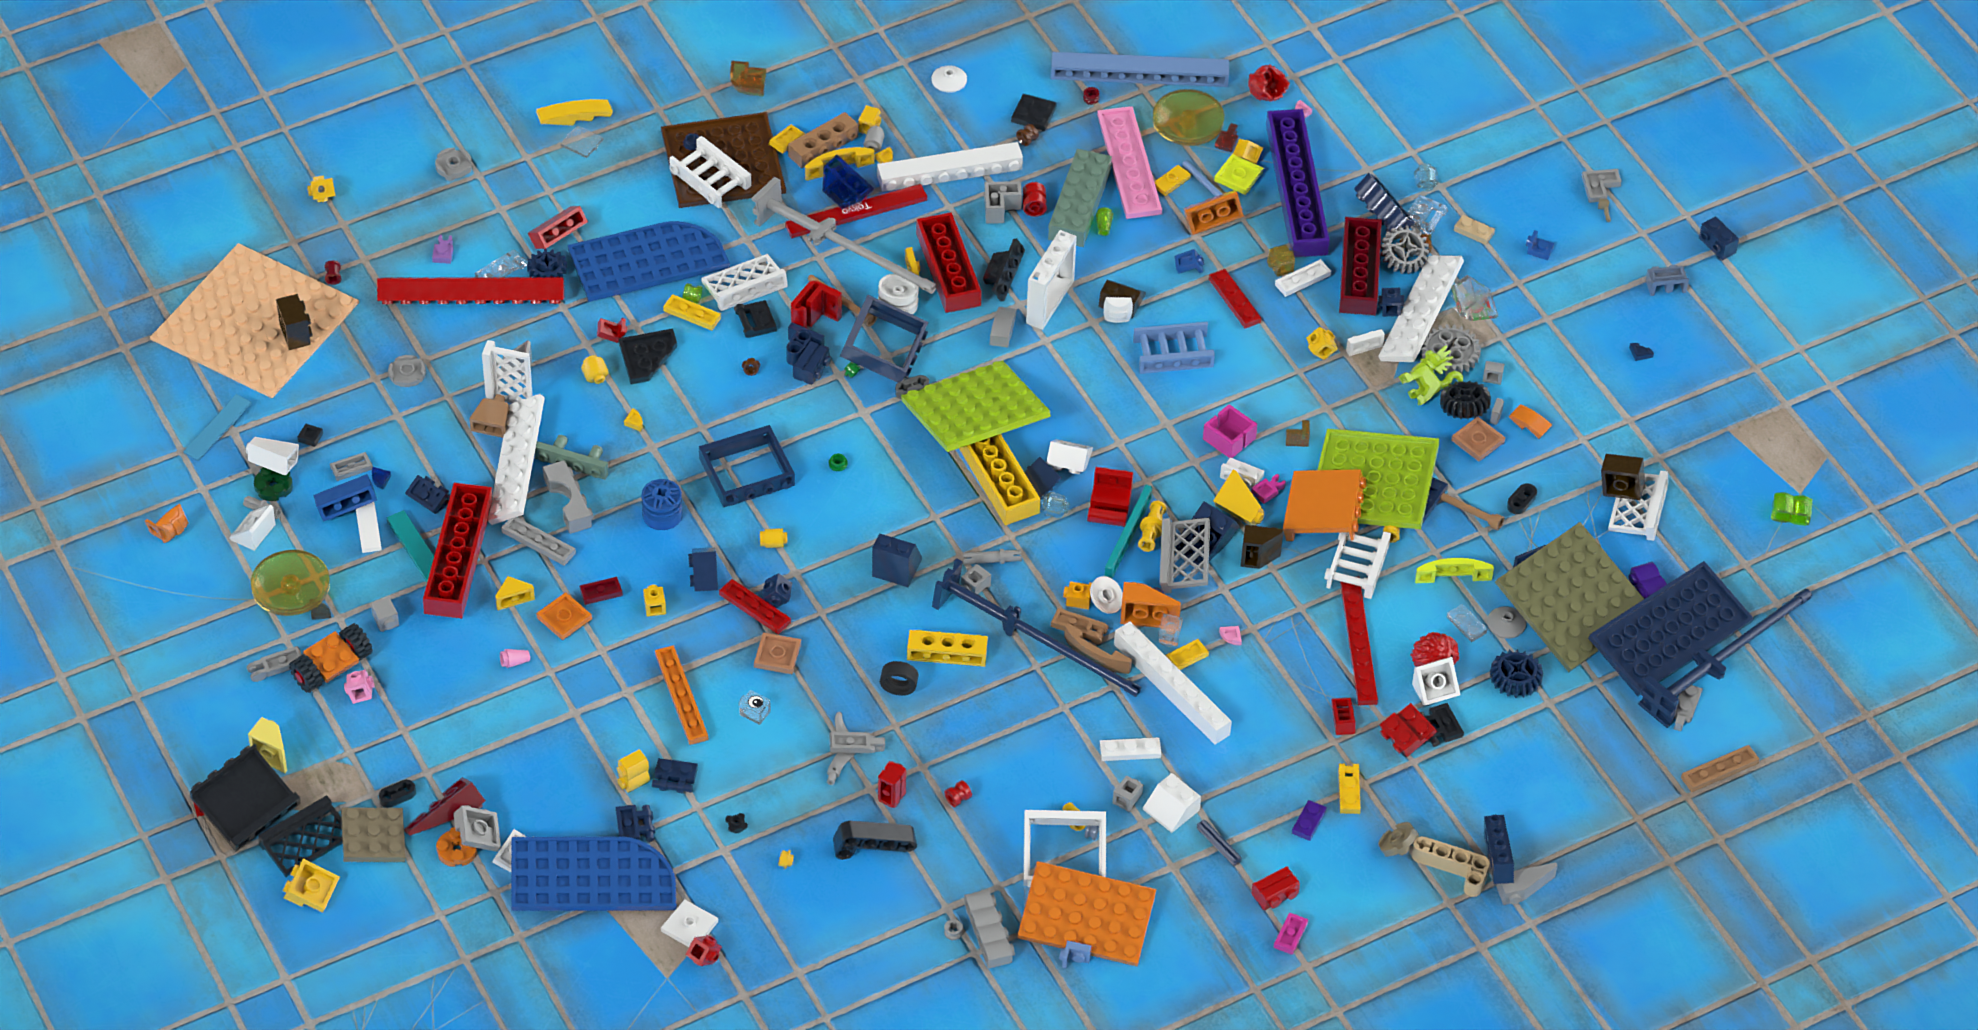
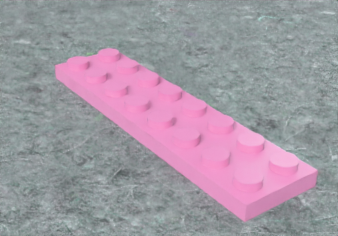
M1133 107L1097 110V117L1108 155L1112 156L1111 166L1126 219L1162 215V207Z

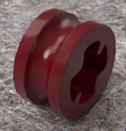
M1095 87L1086 88L1083 96L1084 102L1090 105L1096 104L1099 101V90Z

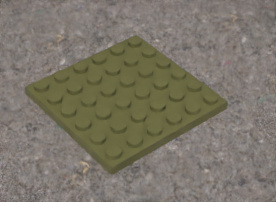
M1581 522L1495 581L1496 585L1568 672L1599 652L1588 639L1591 633L1644 600Z

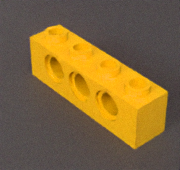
M909 630L907 660L985 667L988 636Z

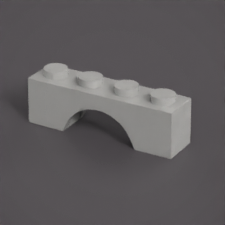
M565 460L544 466V481L550 493H560L570 499L569 503L563 507V520L569 533L572 534L591 528V519L594 518L591 508L586 506L587 501L585 495L580 493L578 481L573 479L572 468L567 467Z

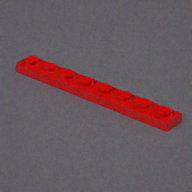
M1340 581L1357 704L1377 705L1378 697L1361 586Z

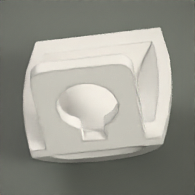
M1106 297L1104 302L1105 320L1115 323L1130 321L1133 310L1132 298Z

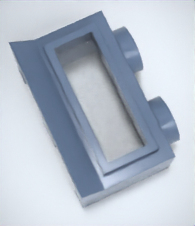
M1670 265L1665 268L1654 266L1647 270L1646 283L1651 296H1654L1656 286L1665 285L1666 293H1670L1673 291L1674 284L1680 283L1682 292H1687L1689 278H1687L1683 266Z

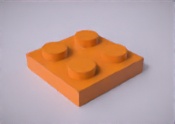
M566 592L536 613L537 619L561 640H564L592 620V614Z

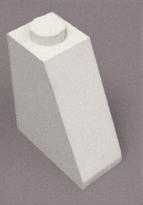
M254 437L247 443L246 454H248V461L282 475H287L298 462L299 444Z

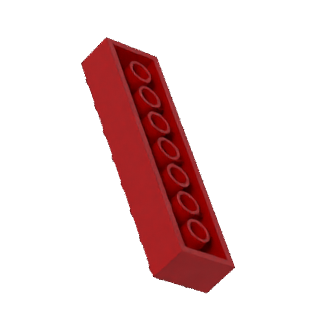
M454 482L423 596L424 614L463 619L492 504V487Z

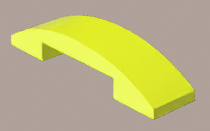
M1469 558L1439 559L1416 569L1415 583H1434L1436 576L1472 575L1473 581H1492L1494 566Z

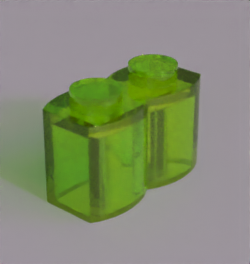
M1785 492L1775 493L1772 500L1771 519L1783 523L1791 522L1796 525H1809L1813 499L1804 495L1793 496Z

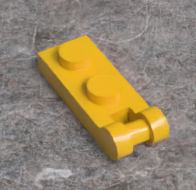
M1339 763L1340 813L1360 814L1359 764L1347 766L1345 763ZM1345 773H1351L1352 776H1345Z

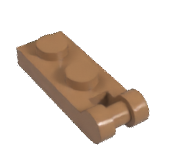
M1060 608L1057 609L1051 621V627L1065 631L1066 623L1073 625L1083 631L1084 638L1092 640L1095 644L1102 643L1103 635L1109 629L1106 623Z

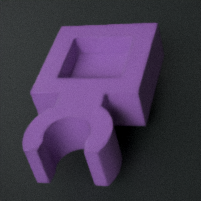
M439 235V244L434 245L432 262L451 264L453 255L452 236L449 235V239L444 241L442 235Z

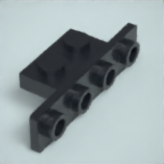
M1018 238L1013 239L1008 251L993 253L982 279L985 284L995 283L993 292L1000 302L1005 301L1025 252Z

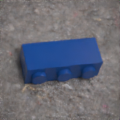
M368 474L313 495L323 522L377 501L375 490Z

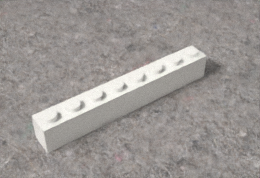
M1018 142L877 164V178L882 192L893 191L918 184L923 186L1022 170L1023 156Z
M1128 622L1115 630L1114 645L1125 656L1132 659V663L1215 745L1230 736L1232 721L1134 624Z

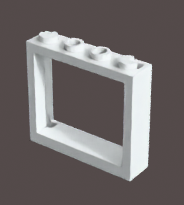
M1059 230L1028 279L1026 324L1043 330L1074 282L1077 236Z
M1025 810L1023 886L1030 888L1033 876H1030V824L1099 826V876L1106 877V812Z

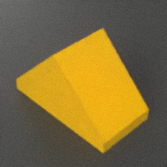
M507 576L495 595L497 610L535 600L533 585Z

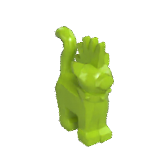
M1447 345L1443 346L1436 353L1432 350L1426 351L1425 357L1409 373L1404 372L1398 376L1402 384L1413 380L1417 382L1419 387L1411 389L1407 393L1411 399L1417 398L1418 405H1423L1437 392L1444 389V387H1448L1454 378H1456L1458 383L1463 380V375L1455 370L1449 372L1442 381L1433 372L1435 370L1441 375L1443 371H1447L1445 366L1452 365V363L1446 362L1453 359V356L1446 357L1451 352V350L1444 352Z

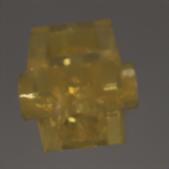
M1285 244L1269 249L1267 264L1278 277L1294 272L1295 257Z

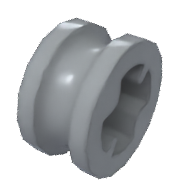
M951 919L945 923L944 934L946 938L957 940L962 936L963 925L960 921ZM950 928H953V929L957 928V931L954 932V930H953V931L951 932V931H950Z

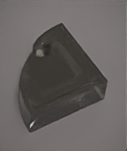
M310 601L312 620L331 618V612L327 605L319 601Z

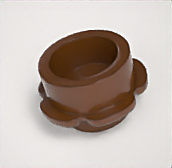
M748 358L746 361H743L742 368H744L743 371L747 375L752 376L758 373L760 367L758 360Z

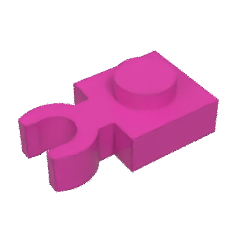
M1276 474L1270 482L1264 479L1253 486L1251 493L1265 504L1278 495V490L1285 488L1286 481L1277 482L1279 481V475Z

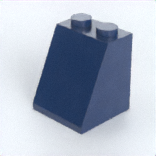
M879 533L872 547V577L909 587L922 561V556L916 544Z

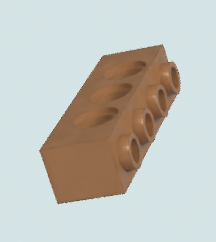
M844 112L789 143L788 157L802 169L816 157L834 151L858 137V123Z

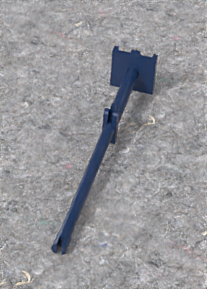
M956 558L953 570L948 568L944 572L943 582H936L932 602L933 608L939 610L950 595L954 594L1002 621L1003 630L1008 636H1012L1014 631L1018 629L1121 687L1129 694L1137 697V694L1140 693L1141 686L1126 680L1020 620L1021 609L1016 606L1013 609L1010 605L1004 610L960 585L963 561Z
M1806 588L1803 589L1794 598L1714 656L1704 649H1699L1698 655L1696 653L1692 655L1693 660L1698 666L1667 689L1653 677H1647L1644 680L1646 687L1641 691L1643 698L1638 702V705L1668 728L1673 723L1679 699L1676 697L1706 674L1719 680L1724 678L1726 667L1721 663L1799 605L1811 599L1812 593Z

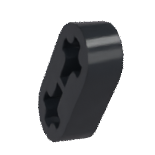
M402 780L383 788L379 792L380 804L385 808H390L412 799L416 794L414 782Z

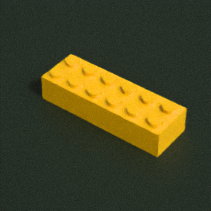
M1001 434L959 448L1004 525L1040 514V497Z

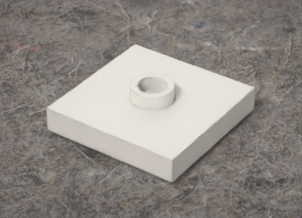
M684 899L661 927V932L689 947L694 937L708 935L718 923V918Z

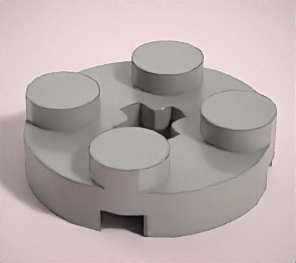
M447 148L437 155L435 160L436 171L445 177L446 180L453 181L471 172V156L467 151Z

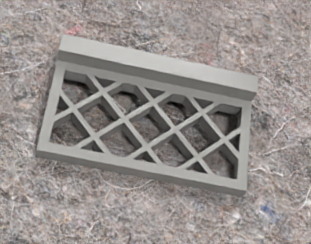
M1170 518L1162 519L1160 585L1164 594L1172 593V589L1208 585L1209 518L1171 522ZM1198 525H1205V528L1200 533L1194 530ZM1185 527L1187 530L1181 535L1176 533V528ZM1190 533H1193L1196 537L1190 542L1184 539ZM1201 539L1204 545L1197 549L1193 545ZM1182 541L1186 546L1179 552L1176 546ZM1191 548L1195 553L1188 559L1184 554ZM1200 555L1204 560L1199 565H1196L1193 561ZM1180 557L1186 561L1180 567L1175 565V562ZM1192 565L1195 569L1186 574L1183 570L1187 566ZM1198 572L1203 574V579L1194 580L1192 578ZM1179 574L1185 577L1181 582H1174V579Z

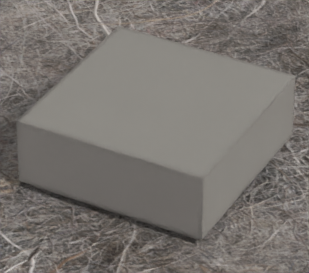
M1496 399L1491 414V424L1497 425L1503 410V399Z

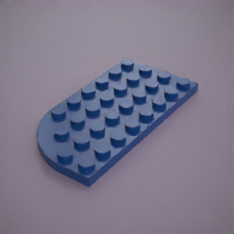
M662 222L568 245V252L588 302L730 268V262L720 240L705 228L687 222Z
M511 837V911L676 910V879L673 869L658 850L645 842L630 837Z

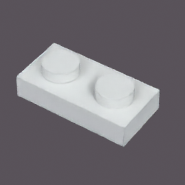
M1380 329L1363 335L1353 336L1347 340L1346 352L1349 356L1383 347L1385 334Z

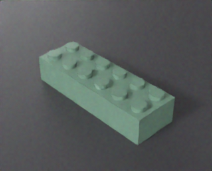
M1081 149L1076 150L1049 223L1048 240L1053 241L1059 230L1077 236L1076 246L1084 247L1111 172L1112 156Z

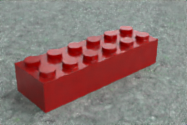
M952 212L916 219V235L933 281L936 284L935 286L945 313L981 306V289Z

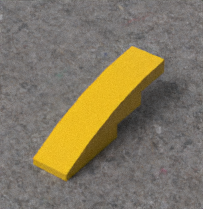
M589 99L553 104L538 108L536 113L541 124L574 126L576 120L592 121L594 116L611 117L613 111L608 99Z

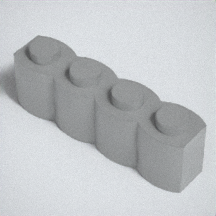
M988 889L964 895V905L988 969L1012 963V956H1015L1014 947L1007 940L1009 939L1007 928H1003L1001 924L1003 922L1001 912L995 908V896L991 895Z

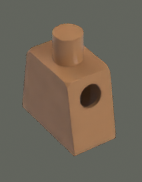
M497 394L494 399H482L470 417L471 431L501 438L504 437L509 404L505 402L506 399L503 395Z

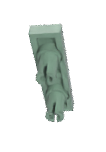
M558 435L553 446L537 441L535 459L551 464L565 460L567 467H571L576 472L606 480L608 476V462L599 460L603 453V449L600 446L593 445L588 456L565 450L568 439L564 435Z

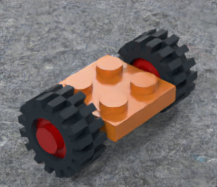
M352 623L341 630L339 635L334 631L304 650L303 655L289 663V669L298 686H301L302 690L309 693L321 686L323 680L328 683L370 655L373 651L371 648L372 644L369 643L370 640L366 637V633H363V629L359 628V625Z

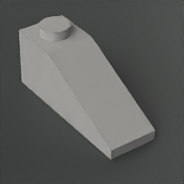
M1551 863L1514 871V883L1496 884L1503 905L1517 904L1524 901L1554 879L1557 864Z

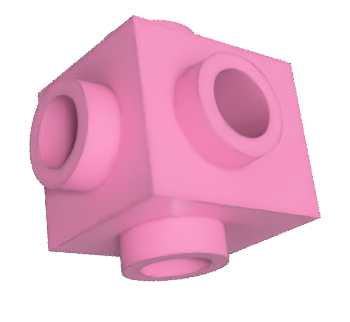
M366 669L347 674L344 688L353 704L372 699L374 681L372 676H368Z

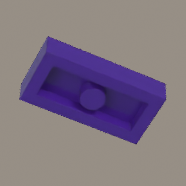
M1308 800L1292 829V834L1310 841L1324 817L1327 807Z

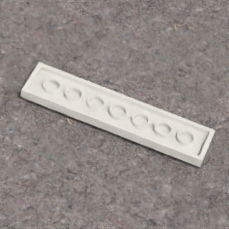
M1428 256V260L1425 262L1401 310V315L1398 316L1379 354L1380 361L1415 362L1464 262L1462 256Z
M541 394L509 405L507 426L503 437L492 504L488 516V522L491 525L524 514L545 399Z

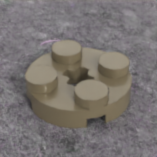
M1399 823L1395 825L1397 829L1392 832L1389 829L1382 835L1378 845L1386 857L1397 854L1402 856L1409 851V846L1419 836L1411 823Z

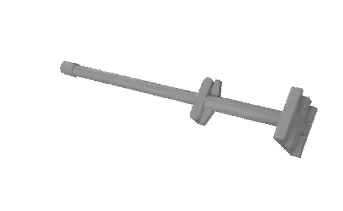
M774 177L752 197V201L756 203V206L753 208V214L757 215V219L754 221L755 225L760 227L776 212L810 230L808 240L810 242L813 240V245L815 246L820 245L827 238L910 281L930 294L936 290V284L928 279L922 278L834 232L836 230V220L834 218H827L818 223L782 204L780 179Z

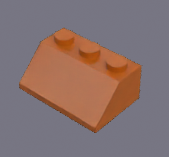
M1235 190L1183 208L1192 235L1244 217L1238 193Z

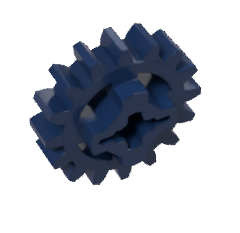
M544 249L542 253L538 250L537 255L531 254V259H528L527 271L530 277H563V274L567 273L565 256H561V252L554 253V249L550 252Z

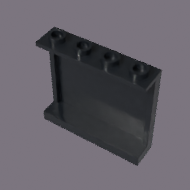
M256 744L251 747L246 746L241 750L239 756L235 759L230 758L224 763V767L218 771H212L205 781L196 783L190 791V798L235 852L300 805L299 795L289 789L258 752Z

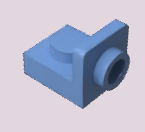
M1067 941L1066 947L1061 948L1059 960H1062V968H1067L1069 959L1078 963H1089L1091 945Z

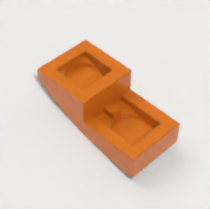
M1522 404L1508 416L1521 429L1526 427L1538 439L1552 426L1540 414Z

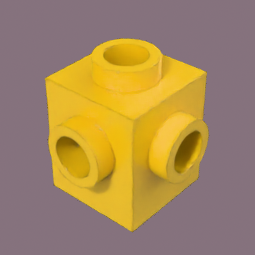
M323 175L313 177L314 181H309L310 185L307 186L309 197L312 196L313 200L317 199V202L328 201V197L336 196L332 178L324 179ZM319 186H323L324 190L322 192L318 191Z
M1318 327L1306 337L1309 343V350L1323 360L1338 349L1334 341L1335 337L1330 330Z

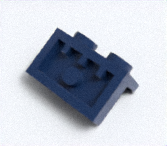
M417 475L405 494L436 514L446 499L449 501V491L441 485L438 488L434 486L435 482L429 477L425 476V478Z

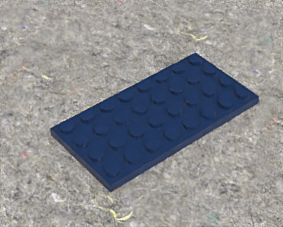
M1703 561L1591 633L1588 639L1633 692L1640 696L1642 689L1646 687L1644 680L1647 677L1651 676L1660 683L1692 662V655L1695 653L1698 655L1699 649L1706 651L1712 649L1750 624L1754 618Z

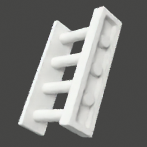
M703 136L696 139V151L683 160L678 161L675 157H670L671 172L680 177L704 196L709 203L714 204L718 208L722 207L721 196L735 186H741L745 190L751 187V174ZM700 156L708 160L693 171L686 167ZM712 166L719 169L718 172L705 181L699 177L700 174ZM724 176L732 179L718 190L710 186Z
M1349 532L1339 533L1338 540L1340 542L1331 568H1327L1325 572L1326 588L1330 589L1332 581L1337 580L1361 586L1362 589H1365L1364 597L1372 599L1389 548L1391 533L1383 532L1382 538L1377 540L1360 535H1355L1354 540H1351ZM1348 540L1375 547L1377 552L1373 551L1371 553L1347 547L1345 544ZM1343 553L1371 560L1373 564L1366 566L1340 558ZM1337 567L1366 573L1368 578L1361 579L1337 573L1336 570Z

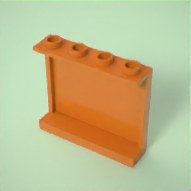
M1361 469L1294 471L1283 524L1286 541H1294L1295 533L1349 532L1351 540H1354L1355 532H1358L1357 520L1361 517L1360 503L1364 501L1363 489L1366 488V478L1362 476Z

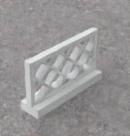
M768 254L701 278L704 286L717 301L720 311L788 287L786 272L784 269H779ZM765 261L768 263L767 266L759 265ZM746 268L751 269L750 272L742 271V270H744V269H746ZM756 270L764 271L762 274L755 273ZM730 274H731V275H735L734 278H730V277H726V276H727V275H730ZM739 276L747 277L746 280L738 279ZM711 281H718L717 284H713V283H709V282H711ZM723 282L730 283L729 286H725V285H721V284H722Z
M487 340L482 352L486 398L494 399L495 395H502L500 393L502 391L509 395H503L506 399L505 402L508 403L523 400L519 397L521 394L526 398L532 397L529 353L495 347V341ZM497 354L503 355L505 359H501ZM516 358L524 359V362L520 363ZM508 362H511V363H513V364L515 365V367L512 368V367H511L509 364H507V363H508ZM502 366V367L505 368L507 371L503 372V371H502L500 368H498V367ZM520 369L525 375L522 376L517 370ZM512 374L517 379L513 380L508 375ZM503 378L508 383L504 384L500 381V379ZM521 382L526 387L522 388L518 383ZM509 387H514L517 392H513Z
M1660 471L1659 475L1644 473L1645 482L1649 480L1655 481V483L1649 487L1644 486L1642 496L1648 493L1651 498L1645 501L1641 498V500H1638L1640 504L1632 507L1629 502L1633 501V499L1616 498L1608 530L1646 535L1647 540L1654 541L1668 488V471ZM1626 505L1628 510L1621 513L1618 508ZM1644 507L1647 512L1640 515L1637 510ZM1633 513L1636 518L1629 521L1626 516ZM1620 519H1622L1625 522V524L1621 526L1614 525V523L1619 521ZM1640 521L1644 525L1643 528H1636L1633 526L1634 524Z

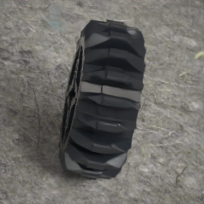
M1462 380V382H1455V384H1449L1448 387H1444L1440 395V405L1443 412L1447 413V416H1453L1454 419L1457 417L1460 420L1463 418L1476 419V416H1482L1483 413H1487V410L1490 409L1491 395L1488 388L1484 387L1483 384H1478V382L1472 383L1470 380L1464 382Z

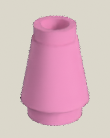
M505 649L500 652L502 667L511 668L530 662L528 650Z

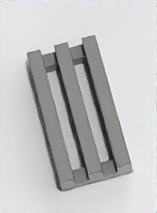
M366 452L330 463V468L336 481L373 470L372 463Z

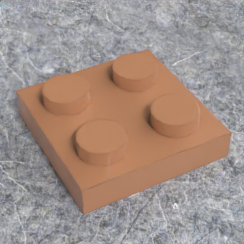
M1477 416L1476 419H1473L1453 434L1451 441L1479 462L1505 442V437Z
M763 632L754 661V668L793 674L801 647V639Z

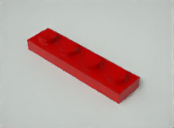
M1226 269L1209 274V281L1245 329L1261 323L1260 315Z
M733 579L719 590L721 597L778 635L791 623L789 616Z

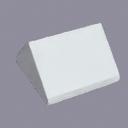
M268 505L251 511L229 539L255 551L276 525L273 507Z
M1452 657L1414 668L1412 685L1424 706L1461 695Z

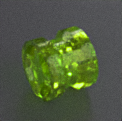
M687 283L684 287L682 298L698 304L702 296V286L698 285L695 287Z

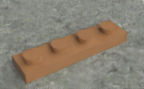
M1747 745L1682 773L1681 779L1692 793L1757 765L1760 759L1752 748Z

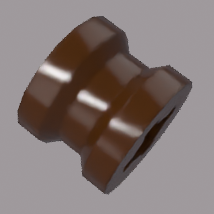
M1027 124L1024 126V129L1017 131L1016 136L1023 146H1028L1031 144V141L1039 138V133L1032 124Z

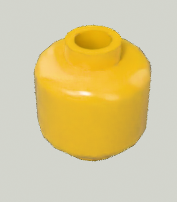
M592 355L583 360L581 370L587 382L595 384L604 382L609 371L603 358Z

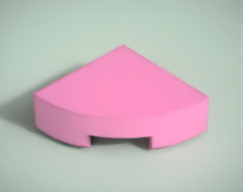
M1299 100L1296 103L1295 109H1303L1304 118L1312 114V109L1303 101Z
M1239 626L1219 628V633L1226 642L1233 645H1241L1242 640Z

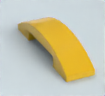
M852 147L822 154L805 166V179L808 181L823 177V171L853 163L856 164L857 168L874 164V149Z

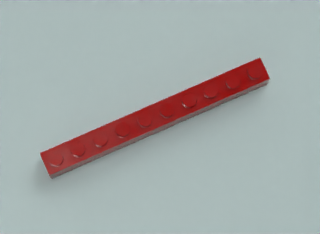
M564 277L377 278V301H382V304H393V301H400V304H412V301H419V304H430V301H438V304H449V301H456V304H467V300H475V304H486V300H493V304H505V300H512V304H523V300H531V304H541L542 300H549V304H560V300H564Z

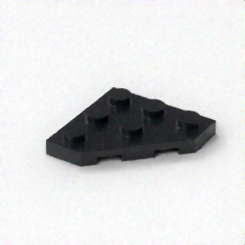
M673 328L618 338L630 384L649 381L677 348V340Z

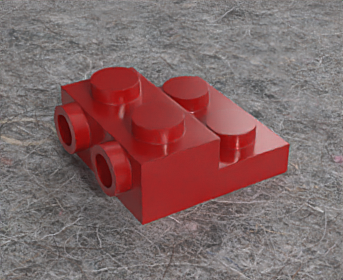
M1412 703L1407 705L1398 714L1392 713L1379 724L1381 728L1380 734L1384 739H1390L1393 742V748L1399 754L1402 752L1406 757L1437 733L1432 724Z

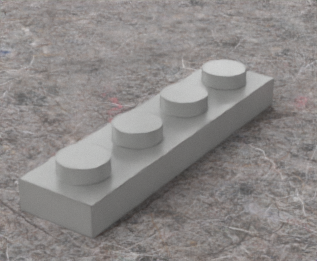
M517 517L509 519L501 527L502 533L564 566L576 554L574 547Z

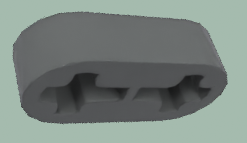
M918 375L900 381L896 384L895 394L901 399V395L907 394L910 390L918 391L924 389L929 384V379L924 375Z

